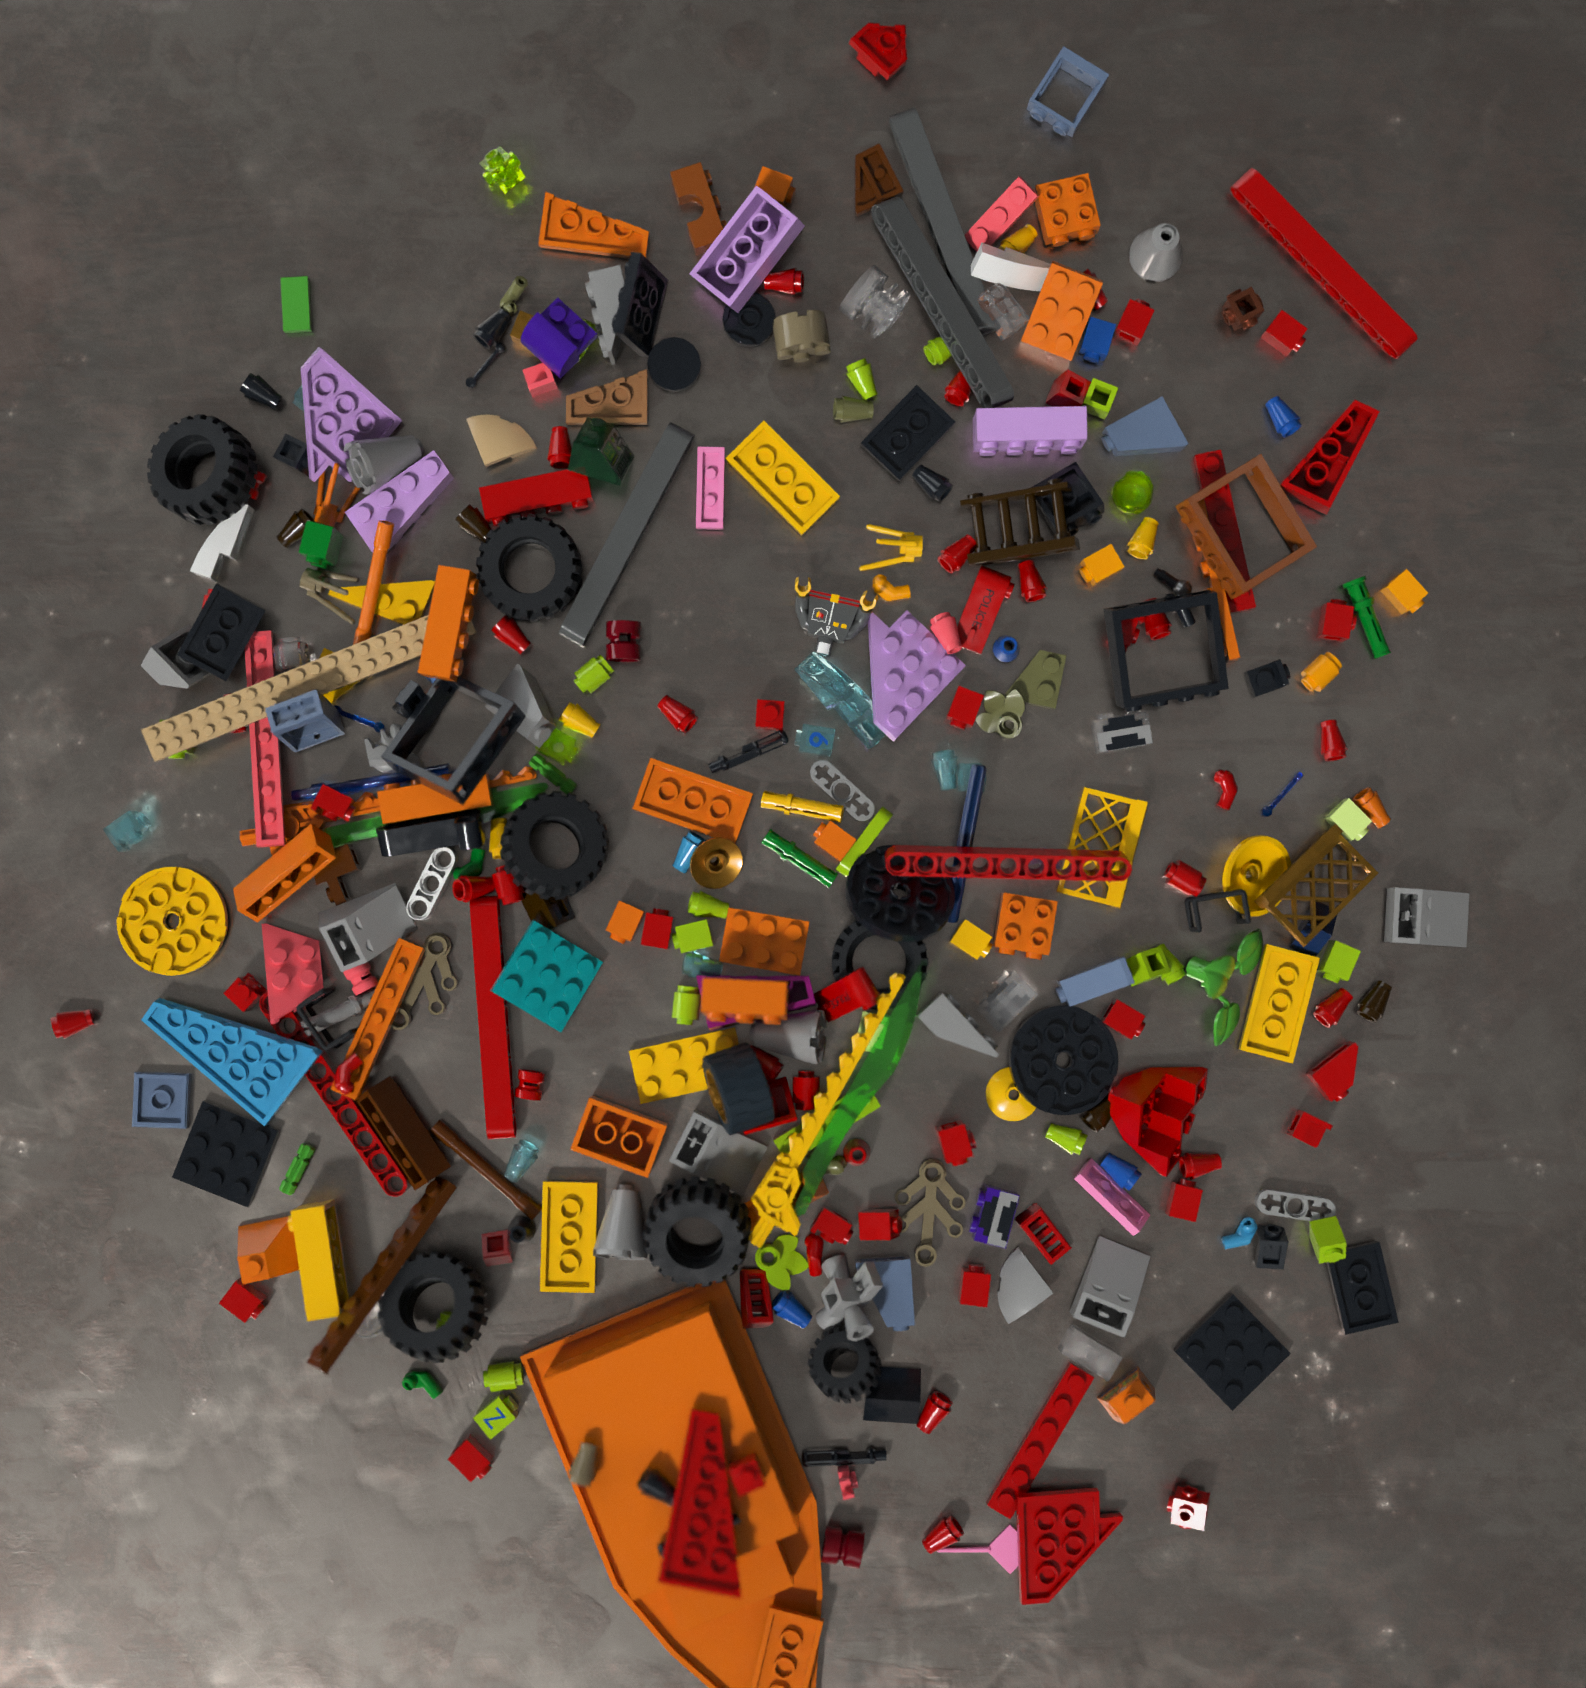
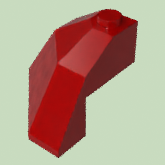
M1151 1067L1124 1077L1118 1086H1114L1109 1093L1108 1101L1111 1102L1110 1115L1123 1140L1164 1177L1168 1176L1181 1156L1183 1133L1189 1135L1196 1116L1191 1112L1199 1100L1203 1098L1206 1090L1207 1068Z

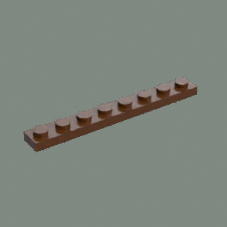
M436 1176L434 1181L428 1184L424 1195L411 1208L408 1218L395 1231L392 1241L379 1254L377 1262L371 1271L362 1278L357 1291L346 1301L343 1311L329 1325L327 1333L321 1342L313 1348L311 1356L307 1360L309 1365L327 1375L457 1187L450 1181Z

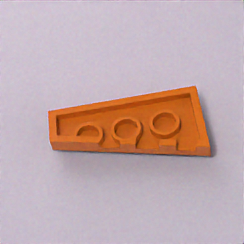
M545 191L538 244L540 248L629 259L631 252L642 253L647 258L649 231L619 219L604 216L603 213L593 209L591 211L578 206L577 203L569 200L565 201Z

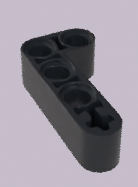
M478 809L397 822L376 828L383 857L459 845L460 850H471L483 846L486 840L481 810Z

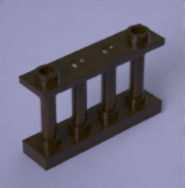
M1059 478L1048 480L1047 485L988 496H984L983 493H973L967 495V499L960 500V505L963 508H972L977 548L974 549L975 553L967 554L968 565L976 568L981 567V565L988 566L1080 550L1079 539L1071 536V533L1067 531L1062 492L1072 491V485ZM1051 494L1057 534L1054 535L1055 539L1044 541V538L1040 535L1036 497ZM1025 499L1030 539L1027 540L1028 544L1017 545L1013 537L1009 502ZM998 504L1003 544H1001L1000 549L991 550L990 546H987L982 506Z

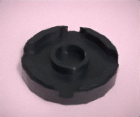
M753 293L739 313L726 305L722 320L724 330L730 340L739 346L754 347L769 340L773 334L772 323H774L773 320L776 318L772 304L767 298L759 293Z
M671 337L663 339L654 345L649 353L647 366L651 379L658 387L669 392H680L694 385L700 374L701 361L699 352L692 343L683 338Z

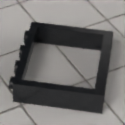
M1204 590L1104 609L1117 706L1126 708V711L1141 710L1142 705L1152 703L1154 707L1164 706L1168 704V700L1178 699L1179 702L1194 700V695L1203 694L1204 697L1220 695V690L1229 689L1217 592ZM1204 605L1214 681L1131 696L1121 620Z
M459 676L457 682L436 679L381 757L394 771L464 805L526 716L515 702ZM458 690L499 710L447 781L406 759L454 692Z

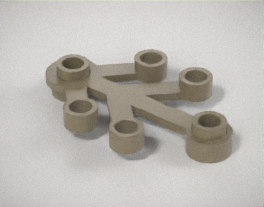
M433 933L426 938L424 945L420 946L425 949L423 956L426 957L422 965L417 967L412 979L413 982L396 1016L399 1013L403 1014L405 1021L399 1024L395 1017L391 1028L402 1030L409 1026L411 1022L410 1011L423 986L429 1001V1012L433 1015H440L445 1011V1002L439 997L431 972L434 964L437 962L442 975L441 987L446 991H452L457 988L458 979L452 975L447 955L451 951V941L445 934ZM436 941H440L443 945L442 950L439 952L433 948ZM447 978L454 980L452 988L446 987L445 980ZM434 1002L441 1004L442 1008L439 1012L433 1010L432 1005Z
M937 1159L924 1161L919 1168V1177L905 1189H898L895 1193L897 1204L905 1206L910 1203L911 1197L926 1186L925 1197L901 1216L902 1220L906 1222L905 1227L901 1231V1233H904L908 1230L909 1225L923 1214L921 1244L915 1249L914 1256L917 1263L924 1267L934 1264L937 1258L936 1250L932 1246L934 1215L944 1224L950 1237L958 1238L963 1233L961 1223L955 1221L936 1199L938 1187L949 1199V1205L953 1210L960 1211L966 1204L965 1198L961 1194L956 1193L945 1180L946 1168ZM934 1167L937 1169L938 1173L935 1177L928 1176L927 1171L929 1168ZM901 1192L908 1194V1199L905 1202L898 1200V1195ZM955 1197L962 1199V1204L959 1207L952 1205V1200ZM954 1224L960 1227V1231L957 1234L950 1232V1227ZM924 1249L930 1251V1256L927 1259H923L920 1256L921 1251Z

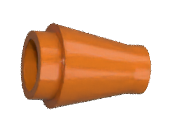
M1367 787L1354 796L1352 801L1377 828H1382L1390 822L1391 818L1387 814L1377 791Z

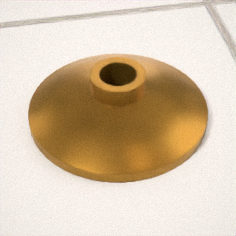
M715 837L702 842L694 850L690 859L692 877L699 885L705 888L718 889L727 886L736 879L741 871L743 862L741 851L733 841L723 837ZM717 856L716 861L713 862V863H710V860H711L713 857Z

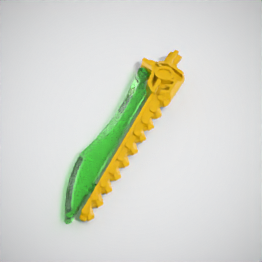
M917 972L913 975L891 1016L886 1013L903 985L906 976L895 973L889 977L891 992L889 994H884L883 992L877 997L878 1013H869L864 1017L865 1033L859 1034L858 1032L852 1036L853 1052H845L839 1057L840 1073L833 1072L827 1076L828 1092H820L814 1096L815 1112H807L801 1117L802 1133L795 1132L789 1136L790 1152H782L776 1156L777 1161L773 1162L751 1197L752 1203L761 1216L748 1236L749 1241L753 1245L761 1248L774 1226L786 1232H791L793 1236L798 1234L801 1225L799 1216L806 1214L809 1204L846 1133L864 1107L894 1073L903 1055L917 1012L922 979L920 973ZM881 1023L885 1027L802 1171L805 1186L794 1206V1198L802 1183L799 1166Z

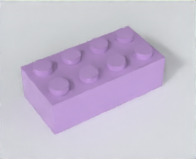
M756 185L689 274L739 313L805 225Z
M1087 406L976 408L973 417V452H980L981 456L996 455V451H1007V455H1022L1023 451H1034L1035 455L1050 454V450H1061V454H1076L1077 450H1081L1087 440Z

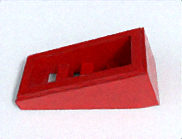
M1033 1203L1015 1218V1221L1050 1265L1072 1249L1037 1203ZM1045 1223L1046 1226L1034 1235L1033 1232ZM1052 1232L1053 1235L1041 1244L1040 1241ZM1059 1240L1060 1244L1048 1253L1047 1249Z
M741 1269L743 1329L769 1327L774 1322L766 1272L761 1269ZM748 1279H760V1283L749 1284ZM761 1290V1294L750 1295V1291ZM751 1302H761V1306H752ZM760 1313H761V1316H762V1317H753V1314H760Z

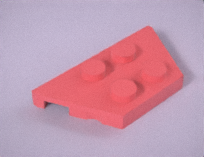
M264 923L261 925L270 1022L275 1024L279 1022V1018L291 1011L296 1012L297 1006L301 1002L324 988L320 946L318 940Z

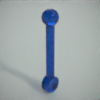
M335 705L341 716L370 726L379 733L381 729L384 730L383 723H374L343 711L340 706Z
M1300 771L1273 802L1262 809V814L1265 817L1272 815L1274 807L1304 776Z

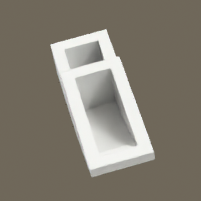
M981 242L971 263V276L1007 287L1041 291L1051 264L1008 247L1003 251Z
M243 503L240 505L242 508L236 514L232 512L230 518L221 521L198 552L190 569L192 573L215 582L218 581L226 557L237 560L254 513L253 508Z

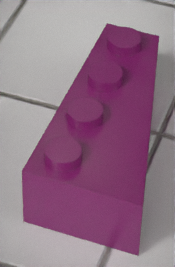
M696 975L701 997L703 978L787 982L789 986L788 1012L817 1006L809 976ZM706 1017L710 1031L743 1024L737 1023L735 1018L726 1017V1022H711Z

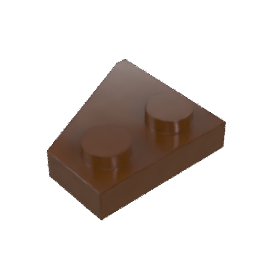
M880 143L855 155V214L857 217L870 211L875 204L903 195L904 191Z

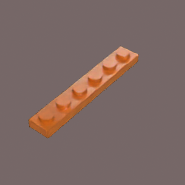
M1202 499L1198 501V504L1208 519L1205 502ZM1195 544L1197 552L1202 551L1200 547H1198ZM1202 552L1204 561L1200 562L1203 578L1208 577L1210 586L1206 590L1217 592L1224 654L1227 662L1235 661L1240 658L1225 588L1222 589L1219 578L1208 566L1207 558Z
M398 938L344 1058L345 1061L355 1052L364 1062L351 1073L350 1081L353 1082L354 1089L344 1096L356 1101L359 1100L425 952L424 948ZM333 1083V1085H332V1087H331V1090H333V1091H335V1092H337V1093L342 1094L340 1090H339V1091L336 1090V1088H335V1086H334V1083Z

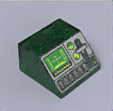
M587 417L573 442L568 470L620 486L634 461V454L614 425L606 423L600 418Z

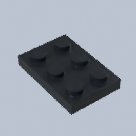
M916 385L866 436L860 445L900 482L954 426L956 421Z
M216 583L177 656L227 681L266 609Z
M1379 1241L1347 1247L1345 1259H1340L1333 1263L1326 1262L1342 1331L1345 1335L1399 1323Z

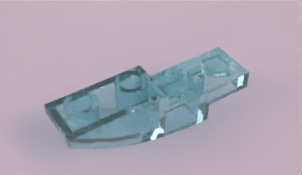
M812 652L794 669L828 711L833 708L837 711L867 749L874 747L886 735L873 722V705L870 697L835 665L817 653Z

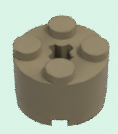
M806 310L807 315H798V311L778 316L773 320V334L778 360L793 358L795 363H801L810 360V355L815 354L819 356L831 353L825 312Z

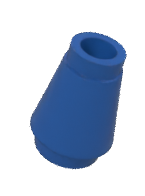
M1275 396L1265 404L1277 434H1281L1283 438L1294 434L1302 427L1300 423L1301 418L1279 396Z
M1004 635L994 642L993 653L998 660L1011 662L1018 657L1020 646L1014 637ZM1008 642L1009 645H1013V650H1006L1004 643Z
M1111 1153L1100 1164L1121 1189L1124 1187L1128 1191H1130L1142 1175L1137 1170V1166Z
M781 1291L772 1302V1309L775 1315L802 1329L812 1319V1315L808 1313L791 1292Z

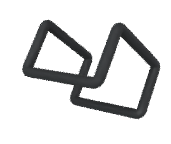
M1245 890L1222 891L1186 898L1185 908L1189 930L1199 933L1202 931L1198 902L1237 895L1242 897L1245 919H1242V914L1236 911L1237 922L1239 924H1250L1251 916ZM1190 902L1193 905L1196 927H1194Z
M333 987L322 988L297 1006V1012L325 1051L339 1048L352 1039L358 1029H350L335 1040L332 1039L326 1029H323L321 1032L329 1042L326 1045L302 1008L306 1006L310 1016H316L312 1006L333 993Z

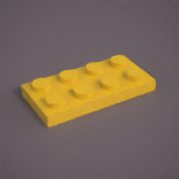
M764 420L726 457V461L801 536L840 499V496Z
M1265 944L1238 1047L1239 1050L1293 1064L1320 960L1319 957Z
M736 1027L629 1050L640 1104L707 1090L702 1059L704 1056L738 1045Z
M543 1181L540 1292L595 1293L596 1257L593 1256V1248L597 1239L598 1182Z

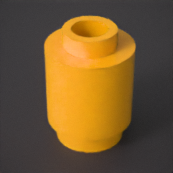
M1326 652L1324 655L1320 654L1301 672V682L1308 690L1320 692L1339 674L1342 664L1330 652Z

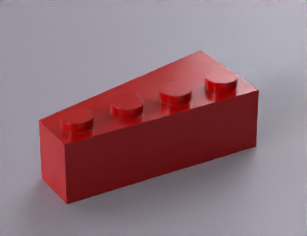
M1354 400L1306 457L1300 461L1291 474L1280 484L1286 496L1327 515L1380 411Z

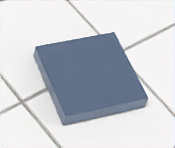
M134 1072L132 1127L189 1128L191 1074Z

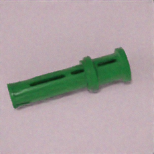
M1362 576L1342 584V586L1348 591L1352 602L1351 606H1354V612L1357 611L1374 655L1373 657L1376 659L1391 653L1373 608L1375 599L1370 597L1365 584L1367 578Z

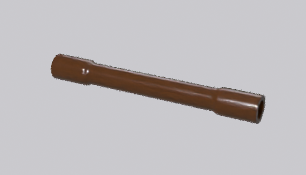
M441 1119L429 1131L446 1147L451 1148L501 1191L528 1218L533 1220L542 1210V1207L525 1192L519 1190L460 1139L458 1134Z

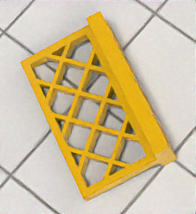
M1084 787L1068 849H1078L1084 845L1086 850H1090L1087 843L1101 836L1108 848L1107 850H1114L1119 847L1118 851L1123 852L1127 856L1132 866L1148 802ZM1088 794L1100 797L1105 807L1091 814L1086 807ZM1104 798L1114 801L1110 804H1107ZM1119 802L1130 804L1128 815L1117 821L1110 807ZM1085 810L1088 814V817L1082 819ZM1108 810L1115 823L1101 831L1093 817ZM1091 819L1098 833L1084 840L1079 833L1080 825ZM1126 821V824H1125V827H1124V831H1123V829L1121 828L1120 824H1121L1122 822ZM1117 826L1122 834L1121 842L1110 847L1103 834ZM1078 836L1081 840V843L1075 846ZM1065 860L1063 869L1068 867L1070 861ZM1089 860L1084 864V867L1092 862H1094V864L1097 865V862L1094 860ZM1116 861L1114 868L1111 870H1121L1124 862ZM1129 877L1124 881H1110V883L1105 881L1109 887L1106 899L1094 896L1089 886L1097 881H1090L1089 883L1083 881L1084 886L1074 891L1064 888L1066 880H1060L1057 892L1121 909ZM1085 888H1087V890L1089 891L1090 895H1089V894L1082 893V892H1080V891H1082V890H1084Z

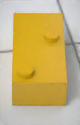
M335 1200L302 1204L291 1210V1215L288 1216V1226L290 1232H294L306 1318L307 1321L338 1317L343 1311L346 1301L349 1299Z

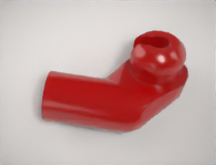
M809 1234L805 1238L809 1274L817 1277L823 1273L821 1259L824 1242L819 1235Z

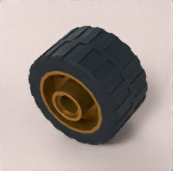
M744 1042L703 1057L702 1066L708 1092L719 1120L729 1135L732 1136L774 1120L775 1110L769 1085L760 1061L749 1043Z

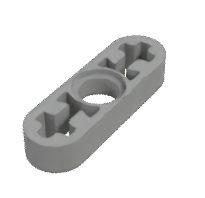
M819 760L812 765L810 776L813 782L838 805H843L844 810L856 821L865 822L873 816L875 810L873 802L830 762ZM827 766L829 768L827 774L832 779L835 774L840 778L832 783L830 789H827L825 785L829 782L824 777L816 778L818 773L815 770L816 767L823 768ZM840 783H845L850 788V795L845 799L838 798L834 793V788ZM855 792L860 796L855 799L859 804L867 803L869 805L867 808L869 814L867 816L864 814L856 815L857 807L851 804L850 808L845 805V803L853 798Z
M1262 1189L1256 1194L1254 1200L1255 1206L1259 1211L1273 1216L1314 1221L1333 1217L1336 1213L1333 1202L1320 1196ZM1268 1194H1270L1271 1199L1281 1201V1196H1284L1281 1203L1282 1212H1279L1280 1206L1273 1204L1269 1205L1268 1209H1266V1205L1261 1203L1262 1199H1266ZM1293 1198H1299L1302 1202V1209L1298 1213H1291L1288 1210V1203ZM1322 1203H1324V1206L1329 1209L1328 1213H1323L1322 1217H1320V1213L1309 1210V1216H1306L1309 1205L1321 1207Z

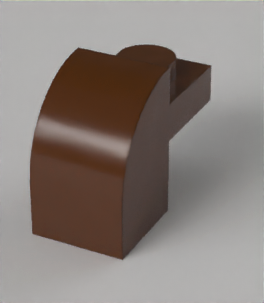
M345 844L335 848L336 858L315 875L316 885L328 884L329 887L326 888L328 899L331 903H335L336 906L350 901L342 877L362 870L352 844Z

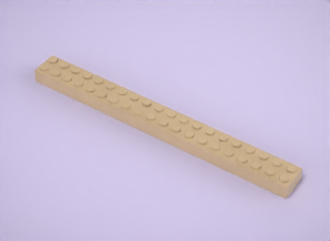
M429 615L141 729L154 762L267 718L265 710L267 707L315 689L324 695L421 656ZM472 621L468 622L466 632L469 636L476 634Z

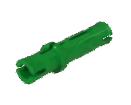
M772 829L768 831L761 844L781 856L780 859L793 863L828 888L838 875L837 872L829 869L795 846L796 843L794 841L789 842Z

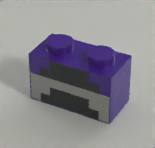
M988 1184L985 1185L984 1190H979L976 1205L980 1206L977 1217H972L969 1232L973 1233L972 1238L974 1241L1006 1249L1020 1197L1017 1192Z

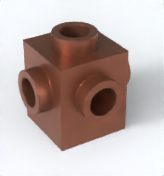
M1252 287L1244 291L1238 289L1226 297L1227 301L1222 306V316L1228 326L1231 325L1234 331L1241 327L1245 331L1259 323L1257 319L1264 312L1261 298L1258 294H1255Z

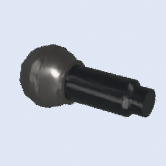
M1159 568L1155 571L1154 575L1157 576V579L1171 587L1175 595L1192 592V585L1189 581L1178 580L1165 570Z

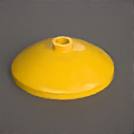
M1251 836L1240 842L1226 861L1222 878L1223 891L1245 890L1250 916H1261L1269 912L1265 907L1261 909L1254 901L1291 866L1290 856L1284 845L1277 839L1269 836ZM1241 895L1226 897V900L1234 910L1244 914Z

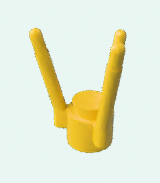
M867 524L866 528L869 530L900 537V540L877 539L876 543L899 546V554H904V556L862 565L859 567V570L875 569L902 562H914V557L922 556V535H914V532H903Z

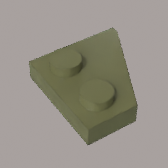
M1040 650L1005 693V696L1007 697L1012 690L1017 689L1022 694L1025 703L1056 709L1067 655Z

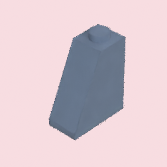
M1163 396L1104 428L1102 432L1103 437H1101L1108 452L1112 451L1114 456L1180 452L1189 444Z
M1117 956L1057 980L1059 987L1055 988L1060 1002H1066V1005L1071 1007L1135 982L1125 957Z
M910 1256L855 1259L857 1271L865 1262H874L883 1287L872 1299L887 1327H893V1331L909 1330V1326H915Z

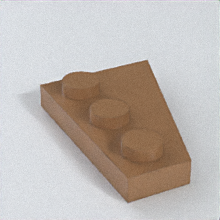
M642 370L638 374L626 378L621 377L613 382L567 395L566 424L648 425V370Z

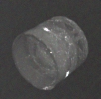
M876 265L871 266L859 278L839 307V310L852 321L857 320L864 314L866 317L861 326V329L864 331L875 323L869 334L873 339H877L883 332L893 326L903 313L911 295L906 290H903L895 298L900 288L898 283L893 284L887 290L884 289L889 276Z

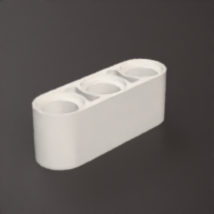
M437 848L431 854L406 906L407 913L412 919L427 920L434 914L453 876V871L458 866L459 856L452 848ZM443 852H448L451 855V863L446 867H442L438 860ZM431 876H435L439 880V887L435 891H430L426 885L427 880ZM420 900L424 901L427 905V911L422 916L416 914L414 910L415 904Z

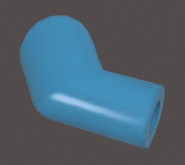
M1245 1217L1240 1222L1235 1234L1222 1236L1224 1249L1227 1250L1250 1244L1257 1231L1256 1221L1251 1217Z

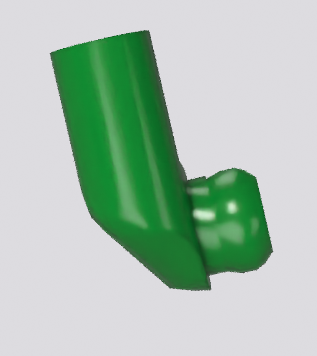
M472 849L470 862L461 868L456 867L454 869V879L456 880L460 876H479L482 873L486 850Z
M411 1371L406 1373L402 1379V1386L406 1390L411 1391L413 1388H424L432 1399H435L443 1392V1389L432 1375L426 1371Z

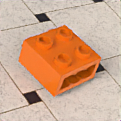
M1088 173L1035 185L1034 190L1039 195L1035 205L1045 245L1062 246L1067 244L1070 239L1088 240L1098 233L1101 224Z
M1001 893L993 947H999L998 953L1015 955V950L1026 952L1025 957L1042 960V955H1049L1058 901Z

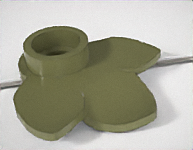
M1014 689L1006 697L998 691L987 690L984 694L986 712L979 714L975 719L979 727L988 733L998 732L1004 738L1018 736L1023 728L1021 716L1025 711V701L1022 694L1017 689ZM1006 720H1011L1014 723V728H1008L1005 724Z

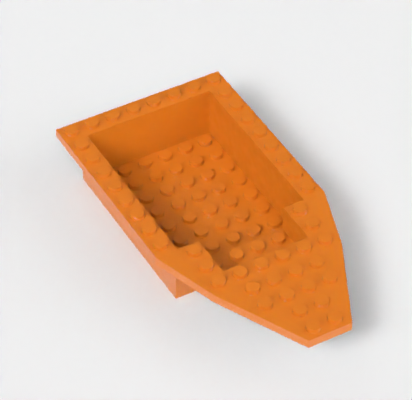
M727 1280L721 1283L712 1281L711 1286L702 1287V1284H696L695 1287L686 1286L522 1354L520 1359L569 1479L570 1475L568 1472L580 1449L581 1442L598 1446L595 1481L592 1480L591 1487L571 1484L613 1588L665 1649L708 1688H751L770 1605L821 1618L823 1586L817 1500L748 1331L742 1327L741 1314ZM691 1408L718 1413L720 1416L731 1514L738 1513L741 1519V1523L733 1526L742 1599L658 1583L662 1557L658 1553L657 1545L659 1542L666 1541L672 1506L641 1494V1490L637 1488V1483L647 1468H651L652 1470L657 1469L676 1489ZM756 1452L766 1477V1486L739 1497L728 1471L729 1462ZM819 1643L808 1688H816Z

